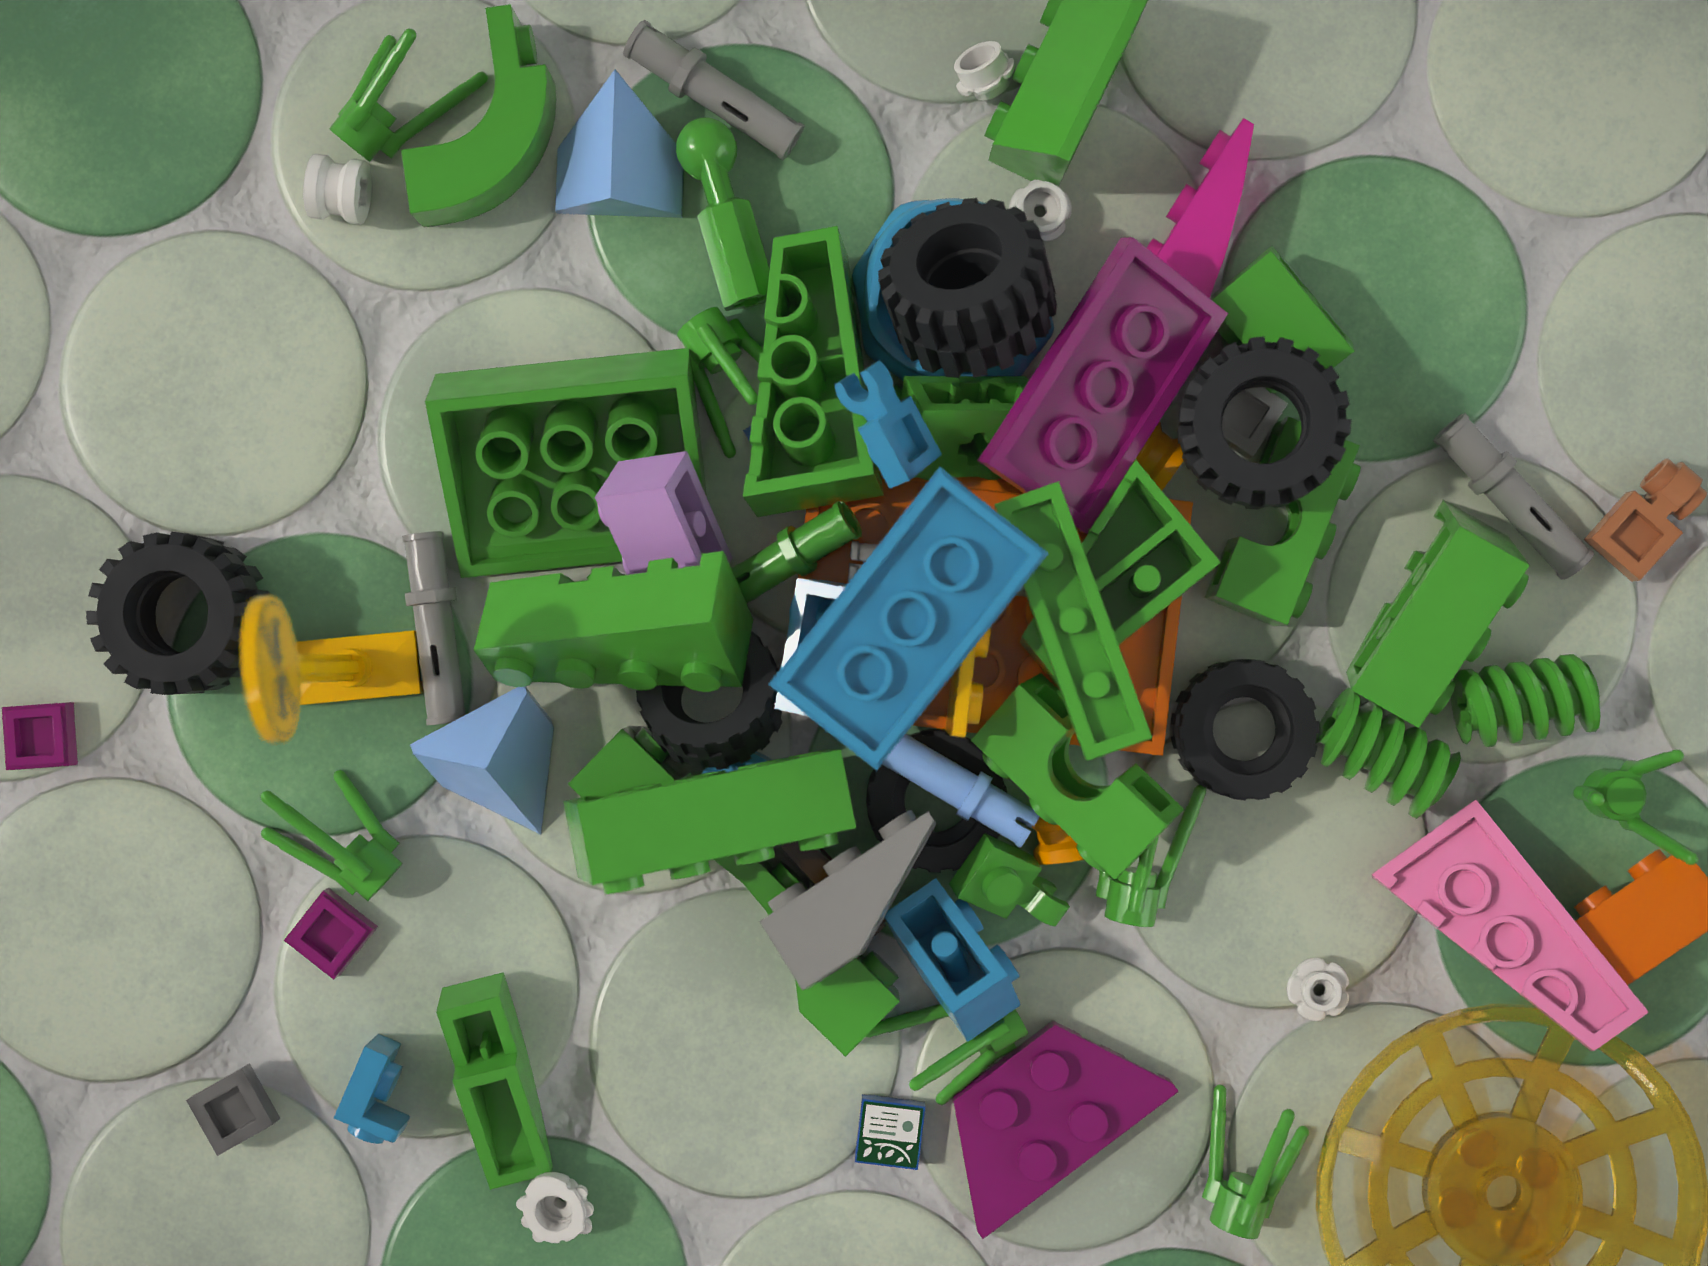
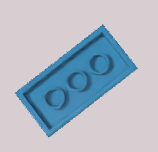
M939 468L768 685L877 770L1048 555V552L942 468Z

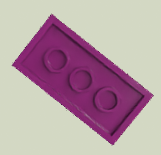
M1121 237L978 461L1022 493H1027L1059 481L1076 530L1088 534L1228 313L1135 238Z

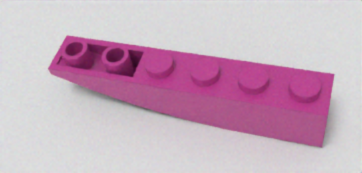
M1245 118L1241 120L1231 136L1222 130L1218 132L1199 162L1209 171L1198 189L1196 190L1186 184L1166 215V218L1176 224L1165 242L1161 243L1152 238L1146 247L1209 298L1226 255L1242 196L1254 124Z

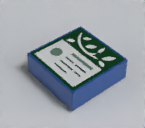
M862 1094L855 1162L918 1170L926 1108L925 1102Z

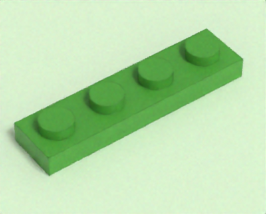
M1059 481L994 504V509L998 514L1048 552V555L1022 587L1085 761L1151 739L1149 727Z

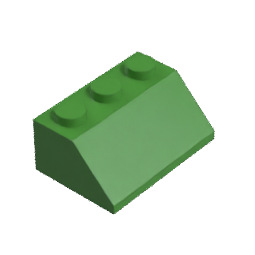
M1148 0L1048 1L1040 20L1041 24L1049 27L1040 48L1031 44L1027 45L1012 77V80L1022 85L1012 105L1000 101L984 136L994 141L988 161L1029 181H1047L1059 187L1138 25Z

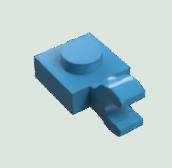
M878 361L860 373L868 387V391L861 386L855 373L836 383L835 390L845 408L853 413L864 416L868 421L858 431L867 446L870 458L878 466L889 488H893L910 481L941 456L942 453L912 397L909 396L899 400L893 388L890 372L882 362Z

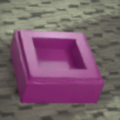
M74 702L2 707L6 771L78 765Z
M327 888L321 892L284 941L334 980L341 975L378 926L330 888Z

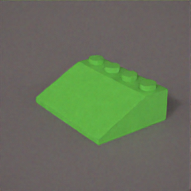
M689 348L438 373L434 376L425 399V405L461 578L622 562V555L610 529L604 525L599 516L598 505L595 496L618 461L687 451L707 497L698 408Z

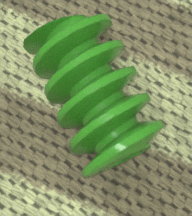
M1574 654L1560 655L1554 662L1549 658H1537L1529 666L1523 661L1510 662L1504 670L1498 665L1484 666L1479 674L1473 669L1458 670L1453 678L1455 683L1451 696L1453 718L1460 739L1465 744L1471 741L1472 731H1478L1484 746L1494 747L1497 743L1498 727H1503L1510 743H1520L1523 738V724L1528 723L1534 738L1543 740L1548 735L1549 720H1553L1561 736H1570L1574 731L1575 716H1578L1580 724L1586 732H1597L1600 726V695L1597 681L1589 665Z
M1347 688L1334 700L1320 721V733H1317L1315 743L1320 742L1324 745L1320 763L1328 767L1341 755L1346 757L1342 774L1344 778L1351 780L1363 768L1367 769L1368 775L1365 782V790L1373 793L1385 781L1391 783L1386 802L1395 806L1407 794H1410L1413 798L1408 814L1415 819L1419 818L1430 806L1440 800L1454 779L1460 765V752L1450 755L1448 744L1439 739L1428 742L1426 732L1416 726L1405 730L1404 720L1393 713L1382 718V707L1371 701L1359 706V694L1352 691L1351 688Z

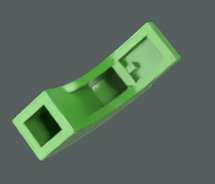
M511 4L485 8L494 66L495 88L491 104L482 120L470 132L451 142L401 150L410 214L424 228L465 221L494 209L523 186L533 174L548 147L556 115L555 82L546 64L527 66L537 64V51L531 25H521Z

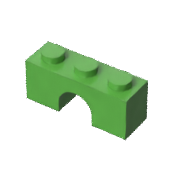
M1288 416L1274 424L1259 464L1276 462L1291 453L1301 435V421ZM1345 440L1343 446L1346 448L1341 461L1330 472L1331 475L1320 486L1304 497L1285 505L1288 513L1287 528L1283 536L1272 546L1261 545L1241 536L1227 540L1220 557L1221 563L1216 567L1204 598L1272 626L1288 625L1291 617L1298 619L1305 610L1312 593L1313 584L1307 582L1306 579L1315 558L1322 560L1333 542L1337 525L1331 523L1330 519L1338 499L1346 501L1358 480L1361 467L1353 462L1360 445Z
M1040 673L1019 684L971 741L983 752L982 757L993 772L1005 779H1011L1030 797L1031 807L1043 820L1053 825H1059L1077 843L1079 854L1090 866L1099 871H1106L1116 880L1183 812L1184 808L1137 763L1116 778L1111 785L1098 786L1083 780L1070 763L1069 744L1075 731L1061 692Z

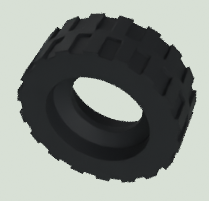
M751 631L742 684V698L737 708L725 718L715 722H699L690 718L684 712L681 703L685 686L656 685L655 688L650 690H636L637 702L642 709L640 713L664 753L668 751L674 761L681 765L683 763L690 764L693 769L705 770L708 767H715L717 770L727 769L731 764L737 762L742 764L752 759V754L759 749L763 750L770 743V737L774 732L779 731L783 722L781 719L783 711L774 709L777 691L768 685L779 670L769 648L763 646L760 637L753 631Z
M1236 659L1218 662L1208 666L1206 671L1197 673L1189 680L1191 684L1187 689L1180 692L1176 699V702H1178L1176 711L1171 715L1170 725H1173L1174 731L1171 741L1173 749L1178 751L1180 756L1178 761L1183 769L1188 771L1194 777L1193 780L1214 793L1236 800L1270 798L1272 793H1283L1291 788V783L1297 777L1302 778L1309 769L1306 766L1310 758L1316 755L1318 748L1315 745L1316 735L1320 733V723L1316 721L1314 710L1317 708L1313 699L1304 692L1305 686L1299 679L1292 678L1286 673V669L1278 665H1271L1265 663V661L1255 659ZM1242 697L1255 699L1265 705L1272 714L1275 723V735L1271 746L1261 756L1247 761L1235 760L1224 754L1217 746L1213 735L1214 719L1221 707L1233 699Z
M932 729L922 730L909 735L977 776L980 772L992 777L991 784L1007 793V787L1004 784L1003 778L987 766L982 757L983 752L968 737L951 736L945 730ZM882 764L877 770L873 768L866 792L868 818L872 830L880 842L884 841V839L880 835L879 830L898 816L907 812L905 808V793L911 782ZM972 817L968 821L962 818L950 829L939 832L932 831L912 868H921L932 873H941V870L947 869L958 870L984 833L998 839L1000 834Z

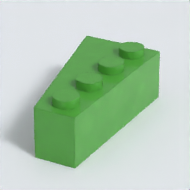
M838 226L773 238L764 314L766 321L763 353L759 355L757 373L759 389L756 415L752 416L749 441L752 445L749 474L745 475L743 498L757 517L832 505L838 501L849 502L884 496L880 470L870 458L867 446L858 431L868 421L864 416L853 413L845 408L835 390L836 383L855 373L861 386L868 391V387L860 374L865 370L848 255Z
M724 551L703 553L700 565L678 568V563L674 558L649 561L647 572L625 575L620 573L615 566L592 568L587 580L574 582L562 573L490 582L474 651L495 681L512 687H526L532 682L561 683L576 689L589 688L593 684H622L635 690H650L655 688L656 685L686 686L689 689L700 692H712L720 687H742L753 617Z
M825 749L738 767V770L730 772L721 770L687 776L674 780L672 784L663 786L659 783L621 789L610 793L609 797L587 801L586 796L563 801L578 878L592 886L603 884L605 894L641 888L645 886L644 874L669 869L671 880L702 875L710 872L709 860L734 855L736 865L775 858L773 846L798 841L800 851L833 846L839 843L837 832L856 828L841 749Z

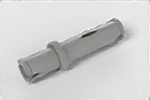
M641 21L630 35L624 47L623 56L628 59L631 58L669 83V92L678 98L687 95L725 120L729 125L737 128L775 153L782 161L784 158H787L798 142L804 130V124L796 122L758 97L751 90L743 87L705 62L706 54L696 47H693L690 51L652 27L648 21Z
M1466 413L1459 415L1447 424L1434 437L1433 441L1436 445H1440L1471 479L1468 483L1469 488L1476 495L1484 493L1516 530L1557 572L1556 575L1561 580L1573 576L1586 566L1593 558L1594 552L1582 543L1554 510L1513 468L1517 461L1509 452L1506 451L1500 454L1469 420L1470 417Z
M442 531L402 536L403 543H405L411 592L405 593L406 606H413L419 664L427 712V726L451 723L466 715L451 601L457 600L456 588H449L443 545L444 533Z

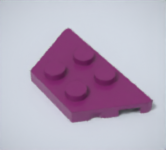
M1052 1020L953 1097L954 1109L977 1232L982 1239L986 1238L1179 1091L1172 1081L1159 1073L1157 1075L1127 1060L1125 1056L1103 1045H1097L1081 1037L1079 1033Z

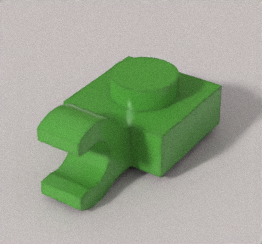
M985 833L949 883L957 898L1007 919L1018 904L1041 922L1056 927L1070 908L1067 902L1053 896L1057 890L1055 884L1038 876L1042 868L1033 855Z

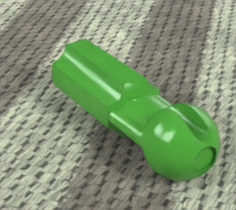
M709 117L697 118L690 121L680 132L676 142V155L685 172L702 182L708 205L697 217L724 309L726 311L746 309L766 302L770 271L751 203L749 200L735 197L728 173L734 166L737 157L735 138L729 128L719 120Z

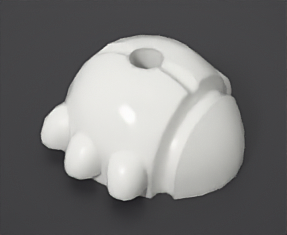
M546 1172L536 1176L525 1190L526 1195L520 1197L516 1202L517 1208L523 1211L524 1215L521 1219V1224L533 1232L532 1238L536 1242L560 1243L561 1240L567 1242L574 1239L578 1234H588L592 1230V1222L588 1217L593 1214L594 1207L592 1203L587 1201L588 1190L585 1186L579 1185L574 1179L569 1178L565 1174Z

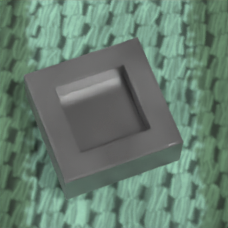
M250 1063L186 1100L217 1156L281 1119Z

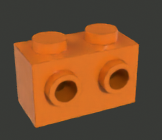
M1657 849L1628 870L1634 881L1613 894L1605 885L1574 907L1581 916L1575 922L1627 986L1708 932V877L1697 863L1695 865H1688L1672 855L1667 858L1660 849Z

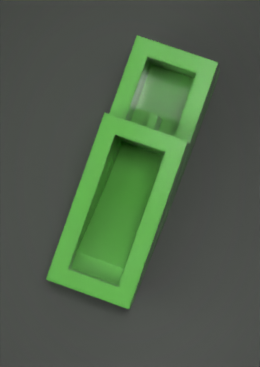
M504 972L443 987L436 1014L455 1066L452 1081L490 1190L534 1179L540 1174L552 1172L553 1165L537 1089Z

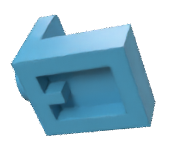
M379 1033L364 1046L334 1116V1119L348 1124L347 1130L350 1134L358 1139L374 1144H381L384 1140L395 1142L406 1129L410 1119L409 1115L377 1102V1099L383 1102L388 1101L403 1069V1066L394 1063L402 1043Z

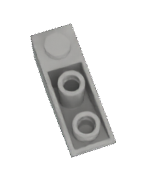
M912 810L903 813L879 830L884 841L869 851L861 854L857 846L846 850L823 866L829 877L809 890L805 889L802 882L796 883L768 902L773 913L759 922L802 990L810 989L865 953L936 826V822L929 812L918 819Z

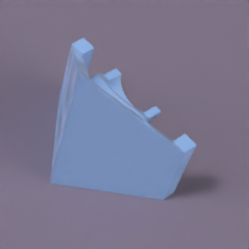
M616 69L557 148L555 211L557 214L682 218L684 169L676 155V143Z
M517 687L410 744L413 754L442 787L541 835L554 726L550 717L527 687Z

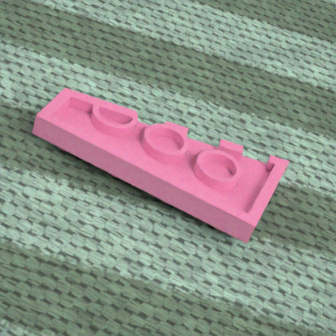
M1477 800L1471 802L1372 874V878L1590 1051H1595L1649 1013Z

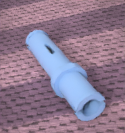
M908 734L903 736L882 763L885 767L958 809L956 815L966 821L972 817L1011 840L1019 848L1022 847L1031 831L1017 824L1015 819L1031 828L1035 826L1039 815L1032 807L991 784L992 777L983 772H980L977 776Z

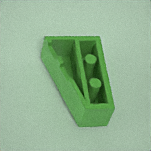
M1136 459L1082 542V547L1118 645L1221 563ZM1033 618L1021 636L1020 643L1051 682L1059 689Z
M1442 500L1433 516L1444 523L1425 554L1418 551L1413 552L1404 568L1412 574L1393 603H1384L1346 671L1352 691L1417 728L1421 726L1429 713L1437 715L1444 709L1455 688V683L1451 680L1465 660L1471 663L1480 656L1491 637L1492 631L1488 626L1502 606L1508 609L1517 602L1525 590L1529 579L1525 572L1530 565L1507 535L1445 500Z

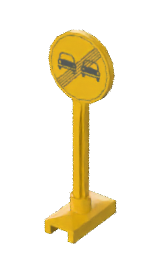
M273 595L257 596L249 601L243 618L241 665L246 701L253 724L261 738L274 744L287 742L293 737L299 720L300 705L424 693L423 681H420L416 630L296 642L290 618L279 599Z

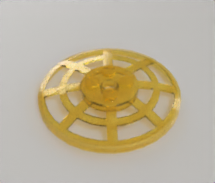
M1495 1003L1458 1009L1423 1022L1392 1041L1362 1069L1341 1098L1325 1133L1317 1167L1315 1209L1321 1246L1329 1266H1386L1389 1263L1391 1266H1415L1408 1258L1406 1252L1438 1235L1461 1257L1459 1266H1551L1549 1259L1564 1247L1574 1230L1602 1239L1599 1248L1586 1266H1616L1625 1249L1663 1263V1266H1699L1708 1230V1180L1703 1151L1691 1119L1670 1084L1642 1054L1617 1036L1598 1049L1617 1062L1643 1089L1654 1108L1615 1121L1610 1111L1590 1090L1569 1075L1558 1071L1575 1038L1535 1006ZM1493 1021L1527 1022L1549 1027L1532 1061L1520 1058L1491 1057L1466 1061L1455 1065L1443 1033L1462 1026ZM1419 1046L1431 1078L1421 1083L1401 1101L1385 1123L1381 1134L1376 1135L1347 1126L1355 1107L1375 1079L1400 1056ZM1489 1077H1517L1524 1079L1510 1113L1488 1112L1477 1115L1463 1083ZM1550 1088L1558 1091L1575 1103L1590 1119L1595 1129L1561 1142L1550 1131L1537 1124V1119ZM1440 1096L1453 1127L1437 1141L1432 1151L1399 1142L1402 1133L1415 1115L1431 1100ZM1664 1133L1667 1134L1673 1150L1678 1180L1677 1220L1673 1238L1634 1224L1637 1206V1180L1633 1157L1628 1146ZM1338 1151L1371 1161L1368 1178V1204L1372 1226L1377 1238L1347 1258L1344 1256L1338 1239L1333 1209L1334 1168ZM1608 1154L1614 1181L1611 1215L1582 1204V1180L1577 1167ZM1390 1166L1422 1176V1198L1425 1208L1422 1212L1393 1227L1387 1200ZM1500 1176H1512L1517 1186L1514 1199L1502 1207L1490 1206L1487 1200V1190L1490 1183Z

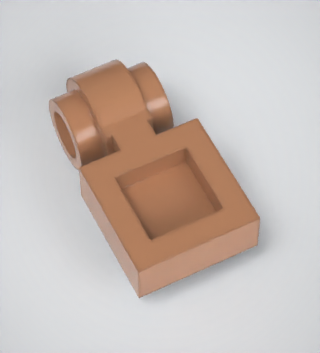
M1664 459L1640 483V487L1647 492L1645 498L1640 496L1635 490L1626 492L1583 540L1630 581H1640L1683 534L1680 529L1667 519V516L1672 514L1678 520H1682L1691 514L1707 496V492L1700 486L1703 479L1683 462L1675 465L1670 459Z

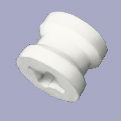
M313 154L308 161L303 184L304 208L307 216L313 219L324 220L330 214L340 215L347 223L363 224L368 216L372 196V175L369 163L361 159H351L346 164L334 163L328 155Z

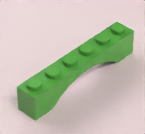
M628 726L622 728L568 785L580 797L586 796L587 801L609 797L610 793L621 789L659 783L662 786L672 784L674 780L681 779L682 777L665 762L670 756L669 752H663L647 728L643 727L637 734ZM689 772L685 777L692 776L694 774ZM734 855L713 859L745 885L768 915L773 913L768 902L775 896L799 882H802L805 889L808 888L800 877L782 861L773 868L766 860L736 865ZM871 951L866 957L863 955L857 957L810 989L802 990L795 979L799 1012L846 1057L900 1002L899 991L893 986L899 976L878 954Z

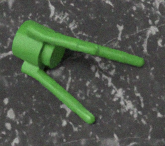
M408 28L403 32L397 43L394 36L387 35L376 54H374L353 95L338 113L339 117L329 129L369 162H371L379 150L392 159L406 141L484 85L488 80L487 74L478 72L393 132L389 128L397 118L377 103V100L406 57V53L417 35L413 29Z
M711 307L685 323L678 331L677 337L684 347L690 350L694 382L723 453L727 458H733L736 454V449L705 368L708 369L710 374H716L724 370L749 405H755L758 395L735 361L742 354L738 345L758 363L759 355L763 353V348L749 336L738 318L728 322L718 307Z
M1675 749L1638 761L1627 760L1620 770L1608 768L1596 770L1586 778L1583 786H1577L1574 789V797L1578 800H1583L1584 805L1592 814L1601 818L1619 821L1623 829L1637 833L1688 865H1695L1698 862L1699 858L1696 853L1646 823L1639 815L1646 804L1647 795L1644 783L1640 780L1643 774L1681 762L1684 759V753L1681 750Z
M343 770L334 772V780L373 839L370 842L359 834L344 848L271 791L262 792L260 798L263 803L336 860L332 863L269 827L262 829V838L335 880L352 896L358 892L364 899L369 901L403 864L392 854L400 843L382 827L358 789L355 788Z
M1198 785L1194 788L1158 877L1151 870L1159 837L1139 857L1137 868L1129 867L1116 880L1106 871H1099L1096 897L1107 900L1104 914L1107 919L1138 927H1153L1155 925L1157 909H1165L1170 883L1206 795L1205 787Z
M937 1004L880 1021L866 1037L891 1033L948 1017L949 1015L941 1004ZM1016 1009L969 1042H965L912 1078L909 1082L910 1089L913 1091L920 1090L979 1051L981 1055L937 1094V1104L944 1105L997 1059L1016 1049V1041L1028 1035V1031Z
M1218 1084L1214 1088L1209 1173L1202 1198L1214 1203L1210 1215V1221L1213 1225L1238 1237L1257 1239L1264 1219L1270 1217L1275 1199L1309 1136V1129L1306 1126L1297 1128L1277 1163L1295 1118L1293 1110L1285 1109L1272 1133L1255 1177L1233 1171L1230 1173L1229 1180L1225 1181L1223 1180L1227 1091L1225 1086Z

